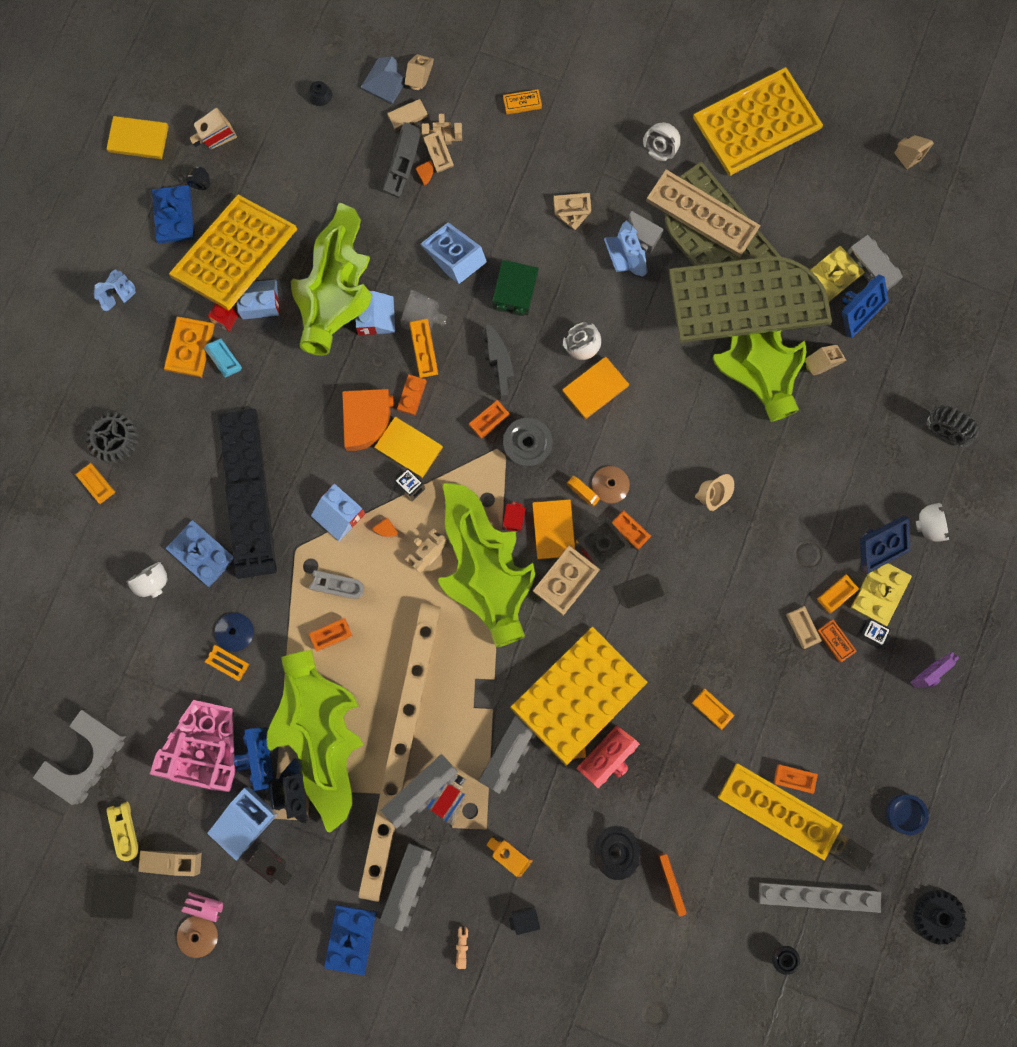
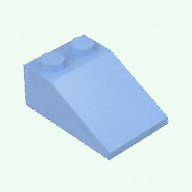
M449 222L421 243L422 248L458 284L487 262L481 246Z

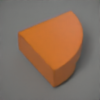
M431 160L415 168L424 186L430 182L434 169Z
M388 518L372 528L376 534L383 537L399 535Z

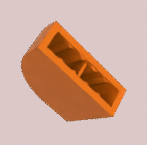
M388 389L343 391L344 443L346 451L363 450L380 440L390 423V406H394L393 395H390Z

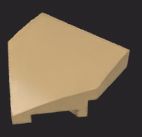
M590 193L553 196L555 216L574 230L591 213Z

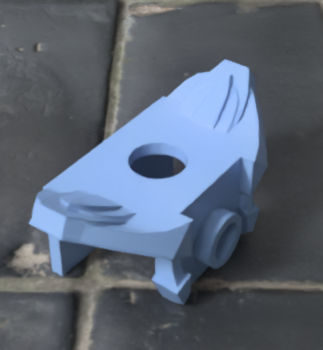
M626 220L622 224L617 237H605L604 241L616 272L631 271L635 275L643 277L648 273L645 250L641 248L636 235L637 230Z
M115 269L110 273L105 283L95 285L93 294L94 298L100 302L101 308L104 311H108L116 304L114 297L109 292L110 288H115L123 303L129 300L136 292L134 284L127 279L125 274Z

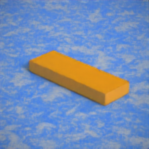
M422 319L409 322L419 377L438 375L429 320Z

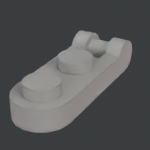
M313 571L312 576L314 579L313 583L310 584L309 590L349 599H358L364 593V586L359 580L321 571ZM321 579H326L325 586L320 585Z

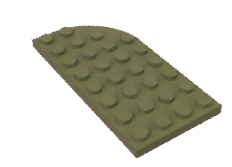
M699 162L680 176L683 180L748 218L702 162ZM664 212L668 234L693 266L771 256L781 257L759 230L742 256L738 257Z
M771 256L669 269L680 343L830 325L832 323L827 293L820 280L807 267L788 258Z

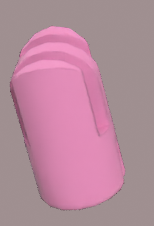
M189 892L188 897L191 899H186L185 905L188 907H183L181 912L217 922L220 917L218 912L221 913L223 909V902Z

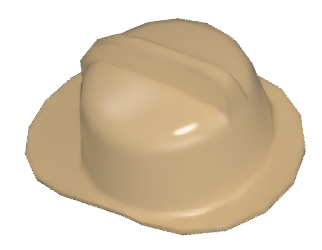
M728 474L721 475L715 480H707L701 484L695 498L700 500L703 505H706L710 511H714L731 498L734 491V480Z

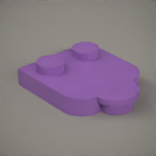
M950 652L931 664L910 683L915 688L934 687L941 681L939 678L956 664L959 656Z

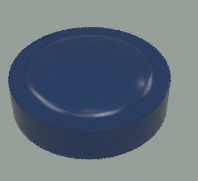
M898 795L889 802L886 809L889 825L900 834L916 835L925 829L929 820L927 806L920 798L914 795Z

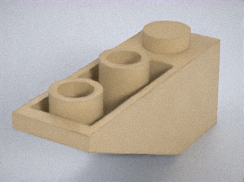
M141 850L139 872L174 876H196L200 874L202 853Z

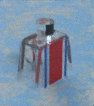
M456 774L458 778L449 786L445 783L440 788L442 793L434 800L430 797L425 802L426 808L452 826L467 795L461 791L467 780L459 774Z

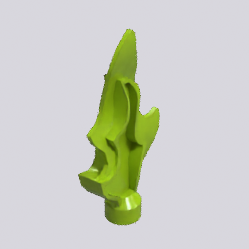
M343 203L338 204L333 220L319 234L315 241L313 269L309 277L301 280H291L292 295L303 318L304 330L301 336L300 348L312 355L324 356L329 354L333 339L332 334L346 323L361 315L370 306L373 296L364 284L358 286L359 277L367 268L370 260L369 256L357 254L353 248L361 219L354 208Z
M781 331L732 336L730 350L722 354L713 355L712 359L720 372L753 391L765 405L770 422L783 419L799 411L794 396H792L794 380L805 362L807 352L805 340L798 346L787 347L783 345Z
M444 483L442 488L446 501L445 529L458 559L456 573L448 577L439 578L438 583L447 596L480 617L491 631L496 648L521 640L525 637V634L519 622L518 613L521 604L532 588L535 577L534 565L532 563L526 568H519L514 565L511 554L516 543V532H501L494 529L488 520L482 502L475 492L464 485Z
M307 650L281 657L285 673L284 694L267 732V747L271 751L277 747L289 745L297 753L298 759L301 760L306 794L321 815L326 831L332 832L347 819L352 806V790L347 771V759L352 751L360 748L364 743L358 735L347 728L344 716L348 710L360 707L356 696L351 691L327 680L317 671L313 651Z

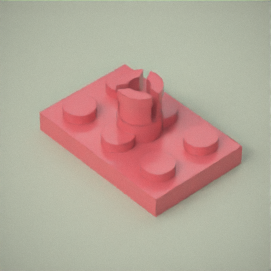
M616 725L576 769L599 788L612 773L616 777H621V774L624 775L627 772L628 766L624 761L640 744Z

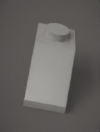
M631 211L628 222L637 230L636 235L642 250L650 254L659 241L663 228Z

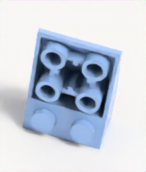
M247 787L229 804L207 834L237 861L274 820L278 813L250 787Z

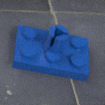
M189 185L152 189L157 243L195 240Z
M878 274L858 294H855L853 291H848L845 294L850 297L849 299L843 298V304L846 306L841 312L846 336L853 338L889 301L884 276Z
M266 728L245 730L244 744L248 748V753L236 755L234 757V764L237 766V771L251 769L250 783L254 787V791L269 788L268 782L274 779L270 750L267 747Z
M336 905L324 969L365 975L376 911Z

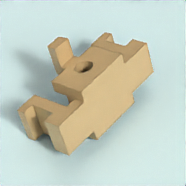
M439 114V122H433V130L429 129V123L422 124L423 142H425L423 137L437 131H441L446 145L452 144V141H462V123H454L455 129H451V122H445V115Z
M434 528L429 532V535L436 543H433L429 538L424 543L419 538L414 540L415 544L419 547L415 553L421 560L418 561L411 554L405 559L410 565L414 563L413 567L419 573L435 561L442 553L441 550L448 543L443 535L438 537L439 534Z

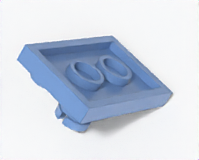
M193 520L166 548L208 587L234 561L233 555Z

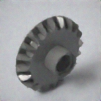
M521 418L514 421L507 428L503 438L506 455L511 461L525 467L541 464L547 459L553 445V438L549 428L543 422L534 418ZM531 440L533 445L526 447L523 445V441Z

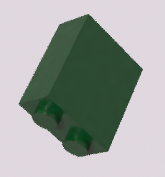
M502 260L492 307L500 312L511 311L518 316L529 315L539 268Z

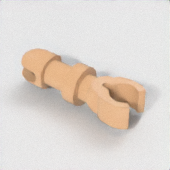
M459 927L458 945H456V950H458L456 968L466 969L468 929L465 927L464 934H462V927Z

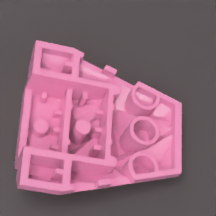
M193 700L179 720V725L167 737L168 740L163 748L159 749L156 753L150 774L169 779L173 782L214 791L230 792L235 775L233 709Z

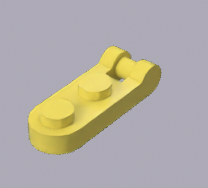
M128 802L121 803V806L108 807L107 815L117 857L123 861L132 860L138 854V844L130 805ZM122 814L123 820L118 821L117 815Z

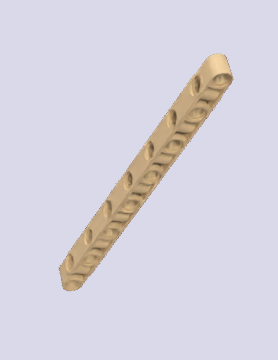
M422 603L420 607L359 892V898L376 902L380 900L395 826L381 812V809L404 788L440 617V606ZM425 627L431 629L430 636L426 638L420 635L421 630ZM415 666L422 667L423 672L420 676L413 675L412 670ZM408 704H412L415 708L414 713L410 716L404 713V708ZM400 743L406 747V752L403 755L396 753V746ZM390 783L395 784L398 788L395 795H391L387 791ZM381 824H386L389 827L387 835H382L379 832ZM372 865L379 866V875L371 874L370 867Z

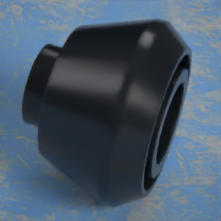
M316 81L312 83L308 90V98L312 104L324 106L331 101L332 90L324 82Z
M196 166L192 168L185 177L186 183L194 189L206 190L210 187L209 174L203 167Z
M781 946L773 953L772 963L779 973L790 975L798 970L800 956L793 947Z

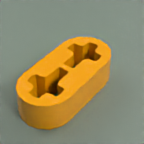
M572 476L567 482V485L590 506L594 507L600 500L577 477Z

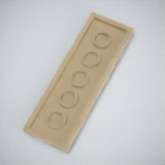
M665 170L646 202L738 257L742 256L761 226L668 170Z

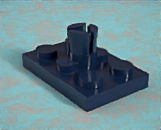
M902 516L875 531L870 529L866 531L868 534H864L860 538L862 571L869 574L911 551L908 517Z

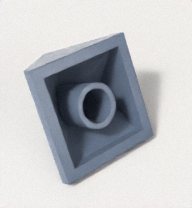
M392 56L378 58L362 84L361 89L393 105L405 84L406 70Z

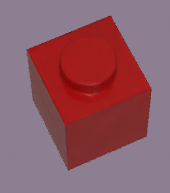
M216 303L208 315V318L214 325L228 332L238 317L233 308L228 311Z
M517 502L507 504L503 530L521 533L526 507H522V504Z

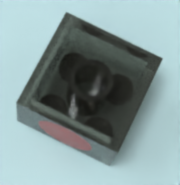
M607 516L575 542L585 557L600 569L599 573L631 547Z

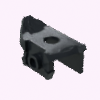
M294 758L281 773L279 779H272L268 782L271 808L278 811L284 808L287 819L295 817L301 823H307L308 815L302 764L300 759Z

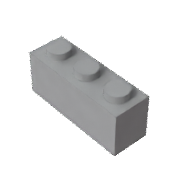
M869 235L850 247L847 252L865 272L863 276L868 282L873 280L878 274L884 276L887 291L903 278L899 268L890 262L888 255L880 250L876 241L871 239Z

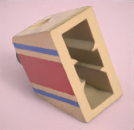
M215 108L195 122L194 126L198 133L191 136L190 140L195 147L205 143L210 149H213L237 138L230 122L218 108Z

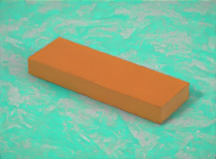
M664 852L657 854L676 914L679 917L686 915L687 912L668 855Z

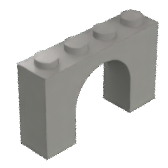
M81 710L69 727L84 736L91 743L94 754L90 766L84 772L76 775L68 772L52 760L44 761L33 777L71 805L82 803L89 794L87 791L99 781L101 777L99 774L103 768L106 769L111 764V757L115 751L118 752L124 745L123 740L126 737L88 710Z

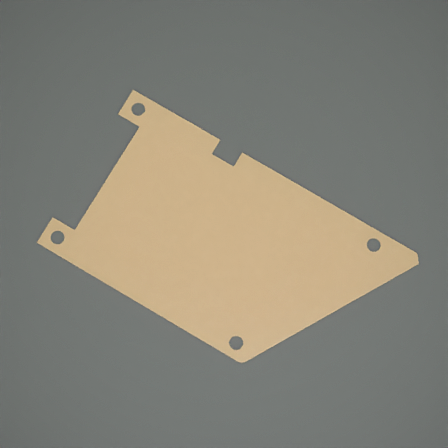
M498 449L424 484L426 489L413 501L402 495L366 513L340 541L327 532L299 546L295 551L286 655L312 650L317 671L327 680L347 688L356 696L360 707L348 710L344 716L347 728L358 735L364 743L363 746L352 751L347 759V771L352 792L381 793L420 607L422 603L441 607L404 788L439 755L443 754L458 771L455 775H460L465 779L461 786L456 782L451 783L452 786L461 791L453 802V807L462 793L465 794L453 811L452 828L487 830L489 788L478 782L490 761L493 709L473 707L475 679L495 680L496 646L491 631L480 617L447 596L438 583L439 578L448 577L456 573L458 559L445 529L446 501L442 487L444 483L464 485L475 492L479 499L482 494L491 493L495 498V502L491 507H484V510L493 528L502 532L506 455ZM388 518L399 535L383 537L376 534L372 528ZM434 528L439 534L438 537L443 535L448 543L441 550L442 553L435 561L419 573L413 567L414 563L410 565L405 559L411 554L418 561L421 560L415 553L419 547L415 544L414 540L419 538L424 543L429 538L433 543H436L429 535V532ZM307 559H315L318 562L317 571L359 580L364 586L363 595L358 599H349L309 590L314 577L312 576L313 573L309 574L304 571V562ZM321 579L320 585L325 586L326 579ZM346 618L353 637L316 652L309 633ZM423 628L420 635L424 638L429 637L431 629ZM415 666L412 670L414 676H420L423 672L421 666ZM412 704L406 705L404 713L407 716L412 715L415 710ZM400 743L396 746L397 754L403 755L406 752L404 744ZM289 745L279 747L277 779H279L281 773L294 758L298 759L297 753ZM390 783L387 791L389 794H396L398 788L395 784ZM445 784V786L443 787L442 793L444 792V790H445L446 787L448 786L447 784ZM305 791L306 809L308 815L310 799ZM467 803H474L478 808V814L473 819H468L463 815L462 809ZM284 808L280 809V811L274 810L278 813L274 819H287ZM293 817V818H290V819H287V820H297V819H296L295 817Z

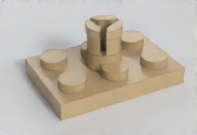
M569 545L533 592L564 616L600 569Z

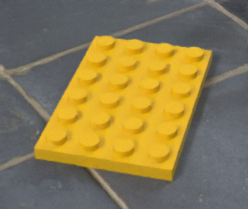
M786 67L693 115L694 121L729 176L823 127L822 122Z
M237 195L172 269L169 275L172 279L229 311L297 231L296 225Z
M592 626L510 708L566 766L648 682Z

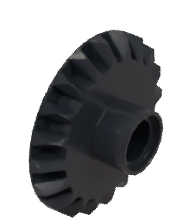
M610 826L604 829L596 840L594 848L596 864L600 871L610 879L624 880L629 878L640 865L639 859L642 857L640 850L642 848L638 845L639 840L635 838V833L629 831V828Z
M933 890L925 893L919 898L914 908L913 918L916 929L924 939L934 944L948 945L951 942H956V939L962 936L961 933L966 929L965 922L967 919L963 904L956 896L947 891ZM944 913L945 920L940 923L939 916Z

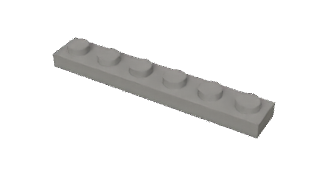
M759 882V904L881 913V892Z

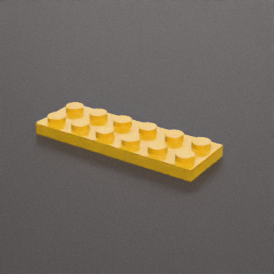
M738 763L734 766L718 796V799L824 861L843 826L841 823Z

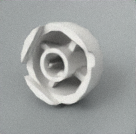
M657 123L645 133L643 145L644 147L647 146L650 150L648 152L650 156L656 160L666 161L669 158L672 159L680 147V134L669 123Z
M582 322L572 327L568 331L569 335L567 338L564 337L563 346L568 354L578 360H586L593 357L601 347L599 331L594 324L588 325L587 322Z
M941 503L926 506L919 514V521H916L917 531L922 532L923 536L929 541L941 542L949 540V537L944 535L948 533L944 511L941 512L938 508L942 507Z
M158 562L142 570L138 575L132 576L126 583L137 596L147 597L151 595L154 598L163 592L161 589L167 583V573L161 562Z

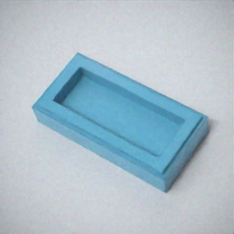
M222 339L205 345V351L224 377L241 371V365Z

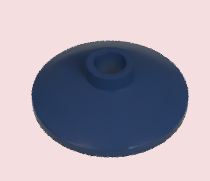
M229 613L223 616L216 624L215 639L219 646L227 651L236 652L243 650L253 639V624L243 614ZM231 628L236 629V633L234 635H230Z

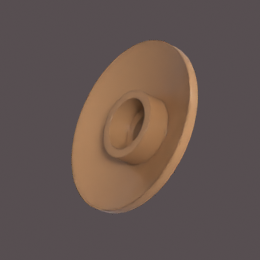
M614 466L601 468L596 472L592 480L593 492L602 502L610 504L623 500L630 487L626 473ZM608 481H614L615 485L609 486Z
M197 916L186 919L180 925L177 932V943L180 950L192 958H200L209 954L216 946L218 940V931L214 922ZM193 934L199 936L198 941L192 939Z

